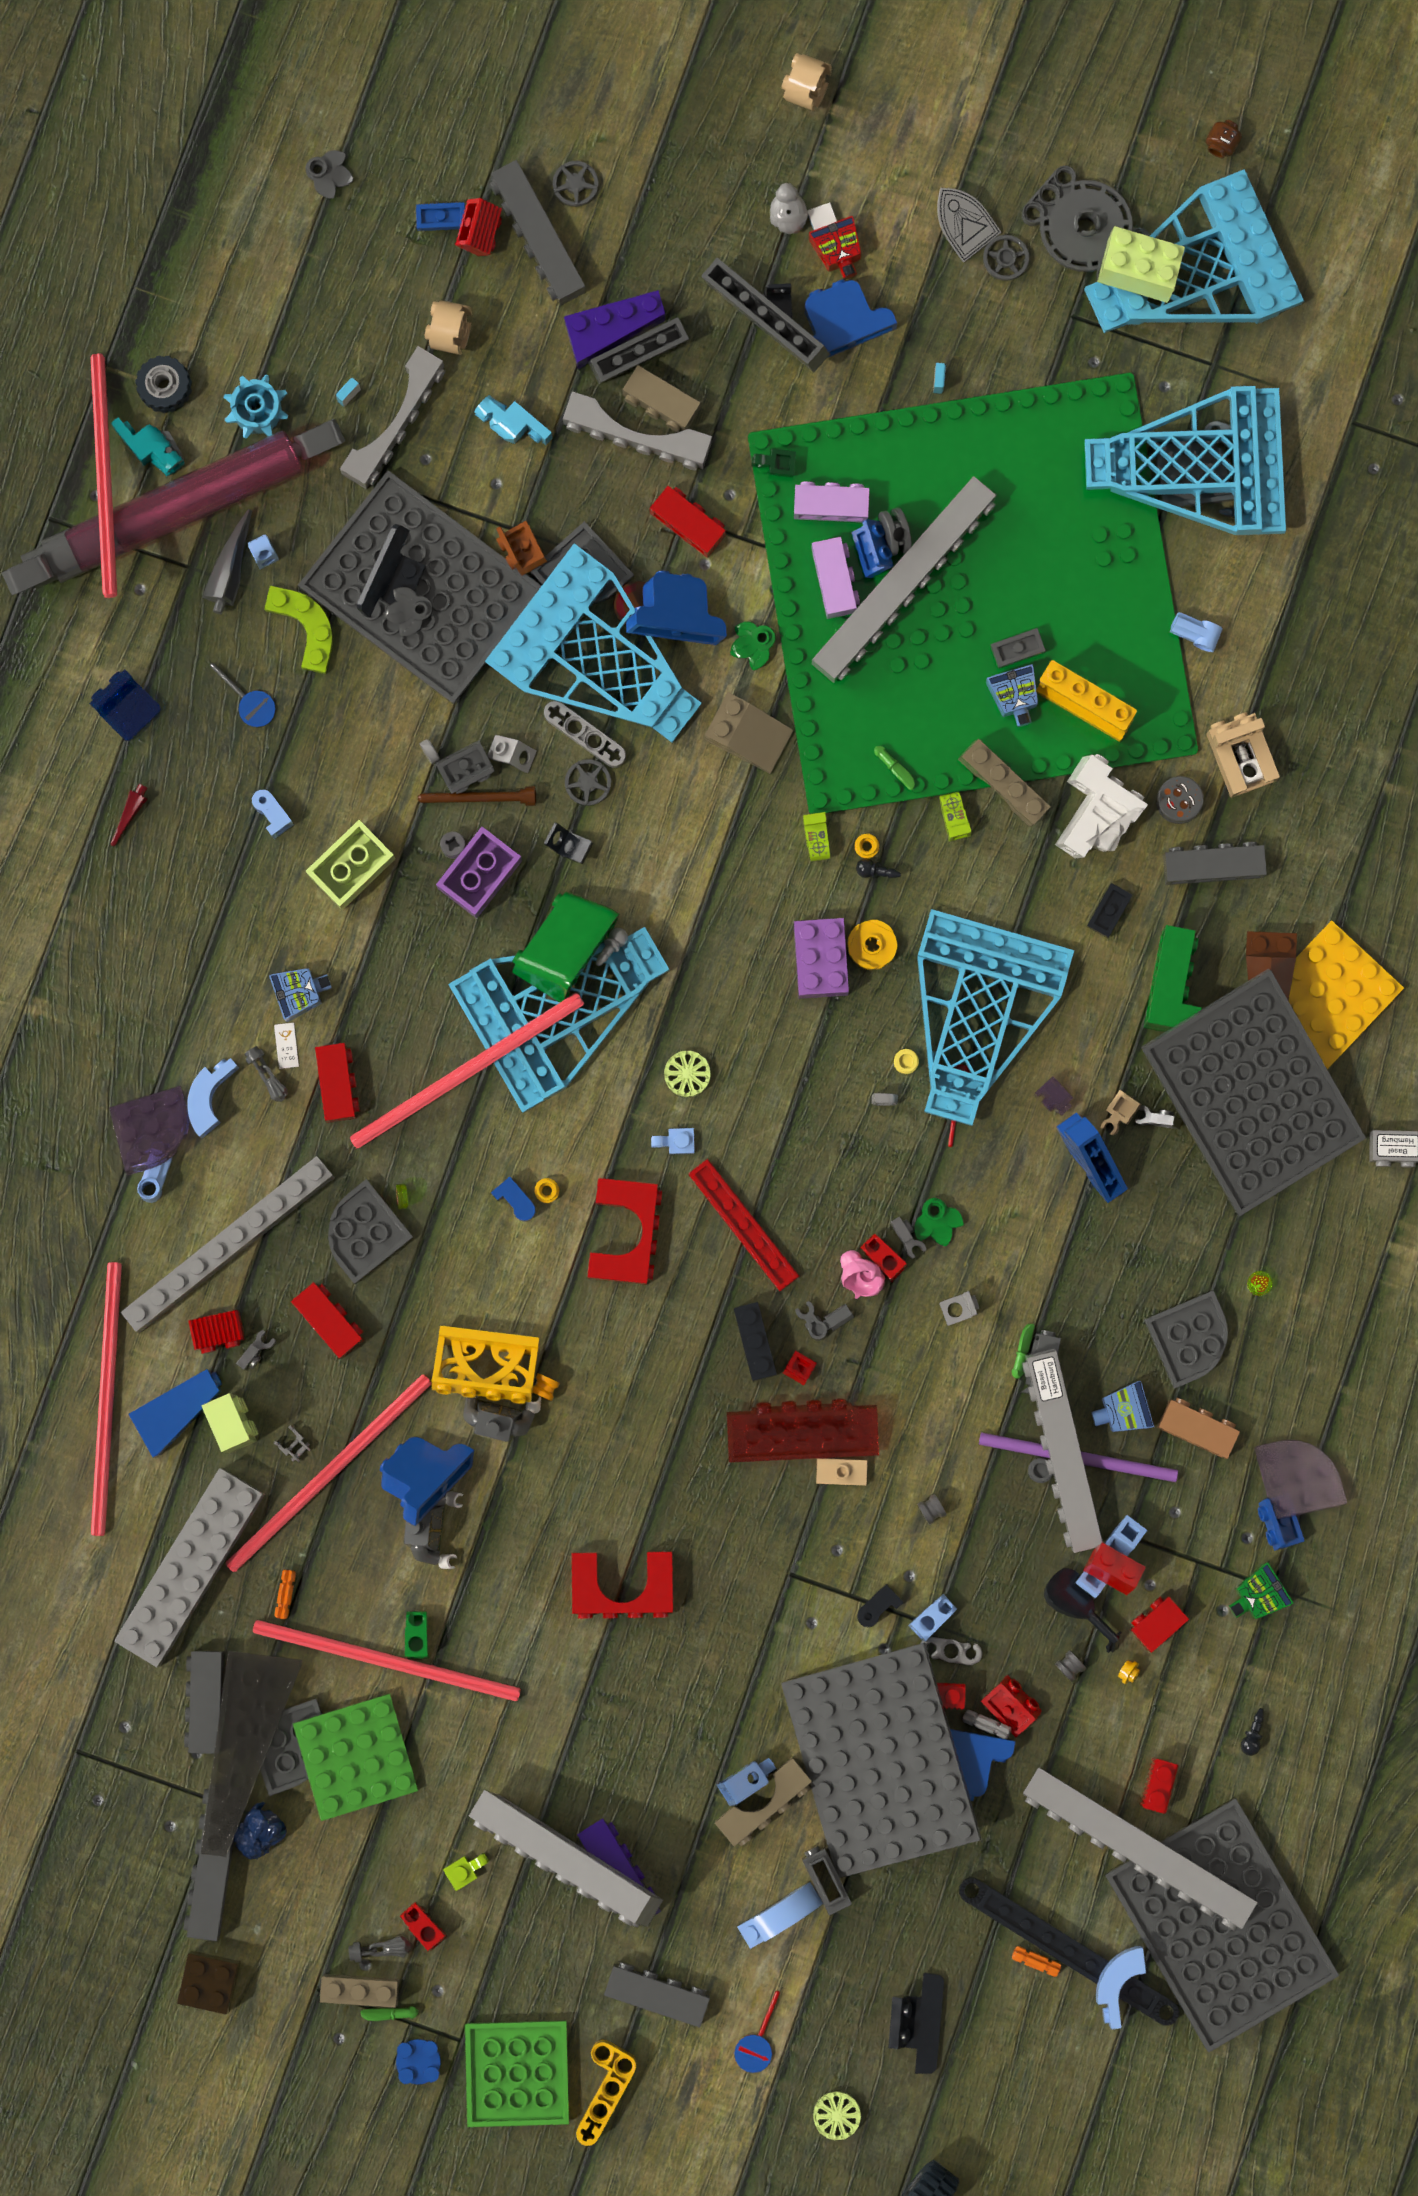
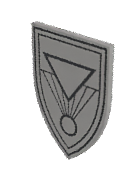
M940 188L937 202L940 227L962 262H965L999 235L1001 231L976 198L957 189Z

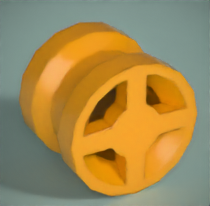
M537 1373V1381L533 1386L532 1393L552 1401L554 1398L553 1392L559 1387L560 1383Z

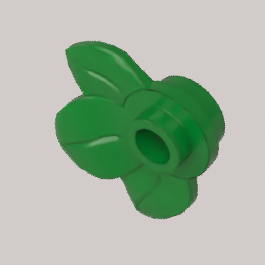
M742 622L735 626L734 629L739 638L732 644L730 654L736 658H749L752 670H757L764 666L770 657L769 649L776 641L774 630L769 626H757L752 622ZM762 633H765L767 636L765 642L759 640V636Z
M931 1198L924 1203L922 1215L915 1221V1235L918 1241L925 1240L931 1235L935 1242L946 1247L952 1238V1228L961 1227L964 1224L958 1210L946 1207V1204L941 1199ZM932 1206H936L939 1208L938 1215H932L930 1213V1208Z

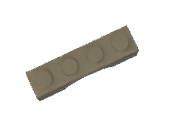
M980 739L975 740L958 758L976 777L985 781L1008 803L1011 810L1029 827L1034 825L1050 808L1035 791Z
M793 1757L773 1773L775 1792L767 1805L753 1811L733 1806L715 1821L717 1827L733 1846L739 1844L742 1847L752 1838L750 1833L757 1827L760 1830L765 1828L772 1821L770 1819L771 1815L776 1811L781 1814L792 1805L789 1800L795 1795L800 1798L811 1789L809 1784L812 1781Z

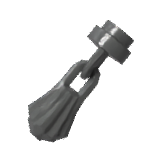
M257 1046L248 1050L245 1053L247 1057L245 1060L248 1065L253 1064L268 1089L271 1099L276 1102L285 1100L288 1089L277 1080L262 1058L265 1056L264 1051ZM259 1060L262 1065L259 1066L256 1061ZM266 1072L270 1075L268 1079L264 1075Z
M398 1936L385 1942L373 1943L369 1947H361L360 1942H353V1945L348 1946L350 1961L355 1960V1963L362 1962V1956L365 1955L374 1957H404L411 1949V1945L407 1938L403 1936ZM376 1947H383V1951L377 1952Z

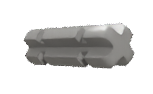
M971 1710L965 1712L963 1716L964 1723L972 1726L975 1725L976 1728L993 1735L997 1734L998 1737L1008 1739L1010 1736V1726L1002 1723L1000 1725L998 1721L983 1715L978 1716V1713Z

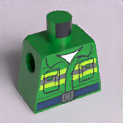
M1265 1562L1235 1588L1240 1599L1230 1604L1229 1608L1236 1618L1249 1611L1253 1619H1258L1292 1605L1293 1601L1269 1563Z

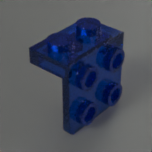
M124 669L122 672H116L109 679L110 684L104 690L102 688L97 690L91 697L92 701L89 704L125 741H130L161 711V707Z

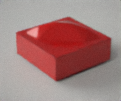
M795 1351L783 1374L805 1385L817 1363Z

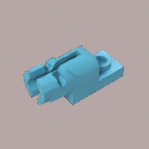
M488 395L475 409V415L483 422L491 419L490 428L508 442L515 444L527 430H529L528 435L537 443L541 441L547 445L552 439V432L515 401L506 409V405Z

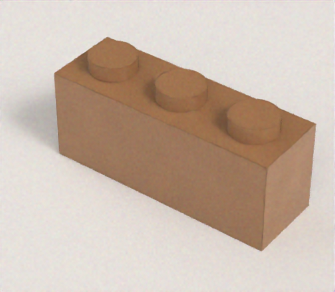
M1176 1398V1401L1169 1400L1157 1428L1223 1459H1228L1240 1431L1235 1429L1236 1424L1222 1419L1221 1422L1212 1419V1413L1199 1408L1198 1412L1190 1409V1403L1180 1398Z

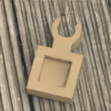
M1119 1090L1106 1109L1112 1115L1109 1119L1103 1121L1101 1128L1105 1129L1109 1123H1112L1114 1129L1110 1135H1116L1119 1131L1120 1122L1122 1121L1128 1125L1142 1104L1122 1090Z

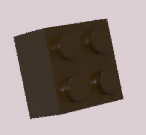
M190 1951L186 1960L177 2004L221 2014L229 2013L241 1961Z

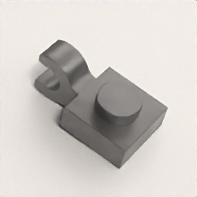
M1143 1105L1138 1109L1145 1111L1146 1116L1141 1120L1135 1119L1136 1123L1143 1126L1155 1125L1180 1130L1182 1120L1175 1117L1174 1112L1160 1110L1159 1114Z
M898 1217L891 1221L890 1224L906 1247L907 1254L911 1259L915 1258V1255L912 1253L914 1246H919L923 1252L926 1251L924 1243L914 1240L911 1236V1233L914 1231L907 1219L902 1221Z
M264 1330L257 1334L256 1340L237 1361L236 1364L243 1370H247L249 1367L253 1369L261 1359L259 1356L261 1350L270 1349L275 1345L276 1340L274 1338L268 1344L262 1342V1337L266 1333Z

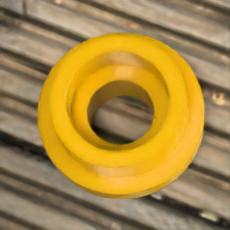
M871 834L860 835L855 841V851L862 858H872L879 851V842ZM865 842L870 843L872 846L869 851H865L862 848Z
M541 1179L535 1186V1196L543 1203H551L559 1196V1186L553 1179ZM549 1186L552 1192L546 1196L542 1193L544 1187Z
M1127 1660L1120 1670L1118 1677L1122 1679V1683L1125 1685L1129 1681L1133 1683L1140 1673L1138 1662Z

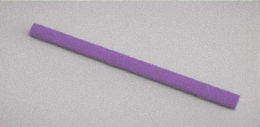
M982 1432L980 1434L979 1445L1049 1458L1048 1450L1043 1451L1042 1445L1039 1443ZM1081 1452L1083 1464L1087 1466L1176 1482L1178 1470Z

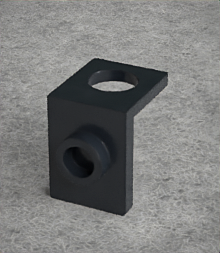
M791 283L768 284L766 291L767 299L792 319Z
M556 822L553 824L544 842L547 847L558 855L580 864L585 862L594 844L588 839L569 832ZM560 832L558 842L553 844L554 835Z

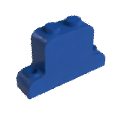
M845 279L833 283L832 287L827 290L817 289L809 294L810 297L805 302V315L814 333L813 337L825 346L830 353L828 357L897 329V321L893 312L883 307L872 311L868 306L860 285L853 280L845 281Z
M669 571L656 572L643 586V606L635 608V613L626 621V632L710 645H717L727 637L725 622L718 617L710 616L708 613L707 586L705 582L700 578L693 577L691 574L675 575L670 574Z
M411 1437L404 1444H400L389 1459L386 1458L380 1466V1472H382L381 1487L401 1499L400 1506L404 1508L403 1518L416 1526L472 1467L474 1450L464 1444H456L448 1451H443L422 1438Z
M950 1729L970 1800L974 1801V1796L983 1795L987 1789L992 1760L1006 1763V1759L1010 1758L1014 1752L1015 1741Z

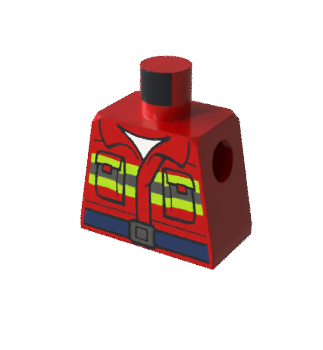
M853 216L809 232V241L829 272L840 269L843 279L852 278L857 274L853 263L861 259V251Z

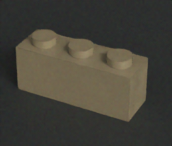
M637 365L622 389L623 396L625 397L624 400L634 407L638 405L646 409L645 413L656 420L658 418L663 419L667 422L666 425L675 432L687 430L701 409L699 401Z
M324 1974L321 1977L320 2002L396 2008L398 2005L400 1979Z

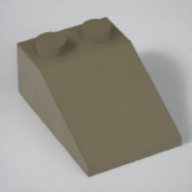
M728 692L705 734V741L771 774L793 730L752 704Z

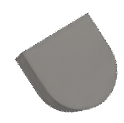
M874 1093L872 1095V1104L878 1106L897 1105L898 1095Z

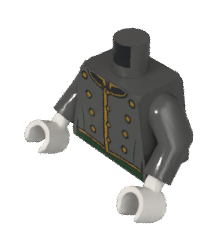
M479 1396L474 1398L466 1397L463 1417L469 1425L473 1426L475 1434L509 1442L517 1436H524L528 1433L535 1417L534 1413L540 1411L541 1397L536 1402H526V1410L524 1411L478 1400L477 1397Z
M448 1492L416 1526L406 1521L404 1544L411 1548L413 1557L417 1561L433 1565L438 1564L441 1569L455 1568L449 1564L450 1558H457L455 1554L440 1555L439 1553L444 1505L446 1503L448 1506L462 1507L463 1504L455 1502L458 1496H463L462 1493Z

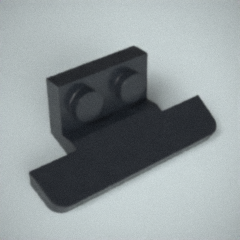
M394 524L357 602L358 611L368 618L371 617L378 600L390 605L396 602L393 593L394 589L408 587L415 592L426 568L424 564L403 556L401 553V549L410 530L402 525Z
M927 1972L923 1973L922 1997L908 1995L892 1997L888 2048L917 2049L915 2074H932L937 2069L944 1979L938 1974Z

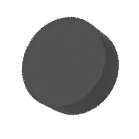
M1037 1458L1029 1464L1028 1475L1034 1482L1044 1483L1052 1477L1053 1474L1049 1475L1047 1459Z

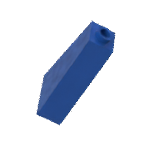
M206 1369L129 1413L132 1422L153 1458L159 1457L204 1411L201 1405L213 1401L222 1392L219 1387L222 1385V1381L216 1372L211 1373L209 1369Z

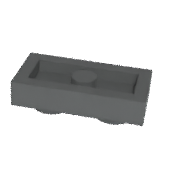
M1038 628L990 645L998 669L1043 654L1046 651Z

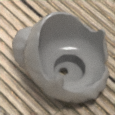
M791 183L782 184L776 191V197L770 206V221L772 225L779 228L780 232L789 235L798 234L806 224L808 217L806 204L798 194L797 188Z

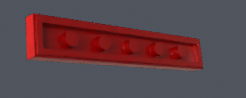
M708 1159L688 1173L689 1177L779 1292L799 1277Z

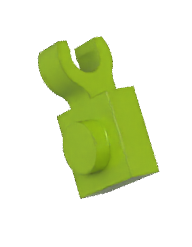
M485 1853L470 1862L464 1856L444 1868L443 1871L455 1891L477 1879L478 1876L475 1870L487 1864L489 1860Z

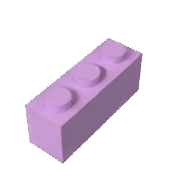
M801 482L800 485H795L794 519L862 522L868 519L869 488H864L862 484H850L849 487H840L838 483H825V486H815L814 482Z
M841 537L812 543L811 549L827 619L853 614L857 609L856 606L860 605L858 591H853L851 585L855 578L852 567H847L846 558L850 557L847 543L842 544Z

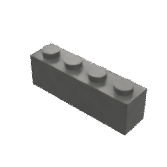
M679 317L591 359L588 363L600 385L637 365H641L687 342L689 338Z
M1257 842L1243 843V847H1233V844H1220L1217 849H1208L1207 845L1194 846L1193 850L1184 851L1183 847L1169 848V852H1165L1163 855L1165 885L1259 879L1267 875L1264 845L1258 846Z
M191 1651V1656H187L186 1663L187 1671H191L190 1682H186V1697H190V1707L185 1709V1722H189V1732H185L184 1747L188 1748V1753L219 1754L222 1749L224 1651Z
M625 1962L613 1965L604 1996L699 2028L701 2027L710 1996L706 1995L705 1989L696 1986L688 1989L682 1987L681 1981L668 1978L667 1981L658 1979V1974L652 1971L644 1970L643 1973L634 1971V1966Z

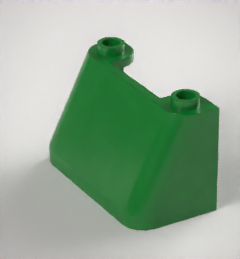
M567 891L563 895L559 893L552 903L554 908L525 950H519L512 961L515 964L512 973L559 1003L569 996L568 990L575 985L579 975L601 943H604L610 931L615 928L620 915L609 907Z

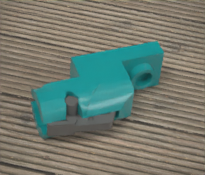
M119 417L111 422L113 429L143 466L151 461L167 477L184 465V457L169 431L161 432L149 424L136 433L128 421L123 423Z

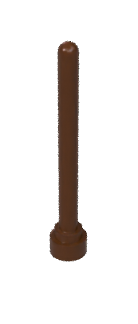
M525 786V789H520V791L421 793L417 799L420 803L520 801L525 806H536V787Z

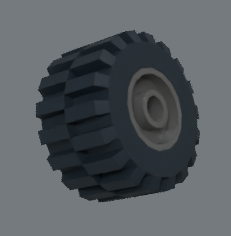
M933 2160L919 2171L902 2196H953L958 2188L959 2179L936 2160Z

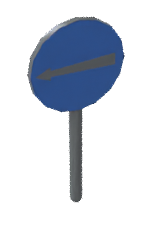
M214 663L210 664V667L242 697L238 709L244 723L258 728L271 722L275 714V704L268 694L261 691H252L245 694Z

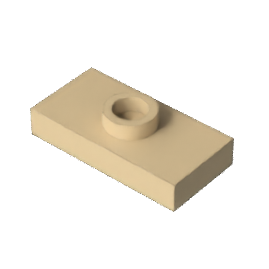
M817 1459L816 1484L866 1486L867 1460Z

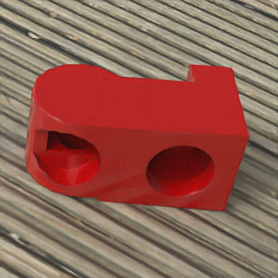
M873 1234L860 1247L879 1266L881 1272L891 1282L908 1267L907 1263L876 1234Z
M414 1902L400 1915L401 1919L409 1927V1930L427 1951H432L448 1936L417 1902Z

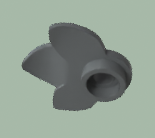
M336 150L328 151L322 157L310 159L306 164L307 176L314 181L315 190L325 198L333 199L336 187H345L353 181L351 173L342 166L346 156L343 152ZM319 166L322 168V172L315 173L314 168Z
M408 587L396 588L393 590L396 602L386 608L383 616L390 622L400 624L399 633L401 636H409L416 633L421 627L422 620L430 616L432 604L427 597L417 596ZM417 605L425 607L422 612H417L415 608Z

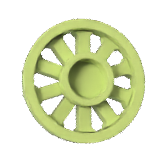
M680 1051L674 1054L668 1060L664 1070V1078L668 1088L681 1097H693L702 1093L708 1086L711 1076L710 1067L706 1059L694 1051ZM685 1055L691 1056L688 1064L686 1062ZM677 1057L681 1059L682 1066L675 1061ZM699 1058L701 1061L693 1066L695 1059ZM670 1065H673L678 1071H670ZM703 1066L706 1067L705 1072L697 1071ZM669 1076H678L673 1081L668 1079ZM697 1077H705L706 1080L702 1082ZM681 1082L680 1088L676 1090L674 1085ZM693 1082L700 1086V1089L695 1090ZM686 1084L689 1086V1093L684 1092Z
M833 2091L823 2095L817 2101L813 2111V2119L817 2130L823 2136L832 2140H842L850 2137L857 2130L861 2120V2112L858 2103L852 2096L845 2092ZM834 2096H839L838 2105H835ZM847 2098L850 2102L843 2107L844 2099ZM824 2100H829L830 2108L823 2103ZM855 2107L856 2112L847 2113L849 2109ZM818 2109H823L827 2114H819ZM847 2118H855L856 2123H851ZM819 2119H828L822 2125L818 2123ZM832 2124L830 2133H826L825 2129ZM843 2124L851 2128V2130L849 2132H845ZM837 2126L839 2127L841 2133L839 2136L835 2135Z

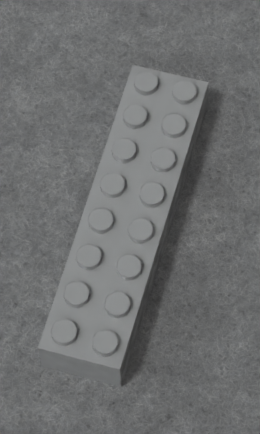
M219 1468L114 1642L153 1666L161 1667L265 1494L225 1469Z
M484 1790L469 1814V1817L475 1820L474 1825L485 1832L496 1833L494 1836L496 1840L505 1845L516 1846L514 1850L516 1853L525 1858L536 1859L535 1865L546 1872L557 1873L556 1878L566 1885L578 1886V1893L588 1899H598V1906L608 1912L619 1913L620 1916L618 1918L630 1926H648L663 1901L657 1895L497 1793Z

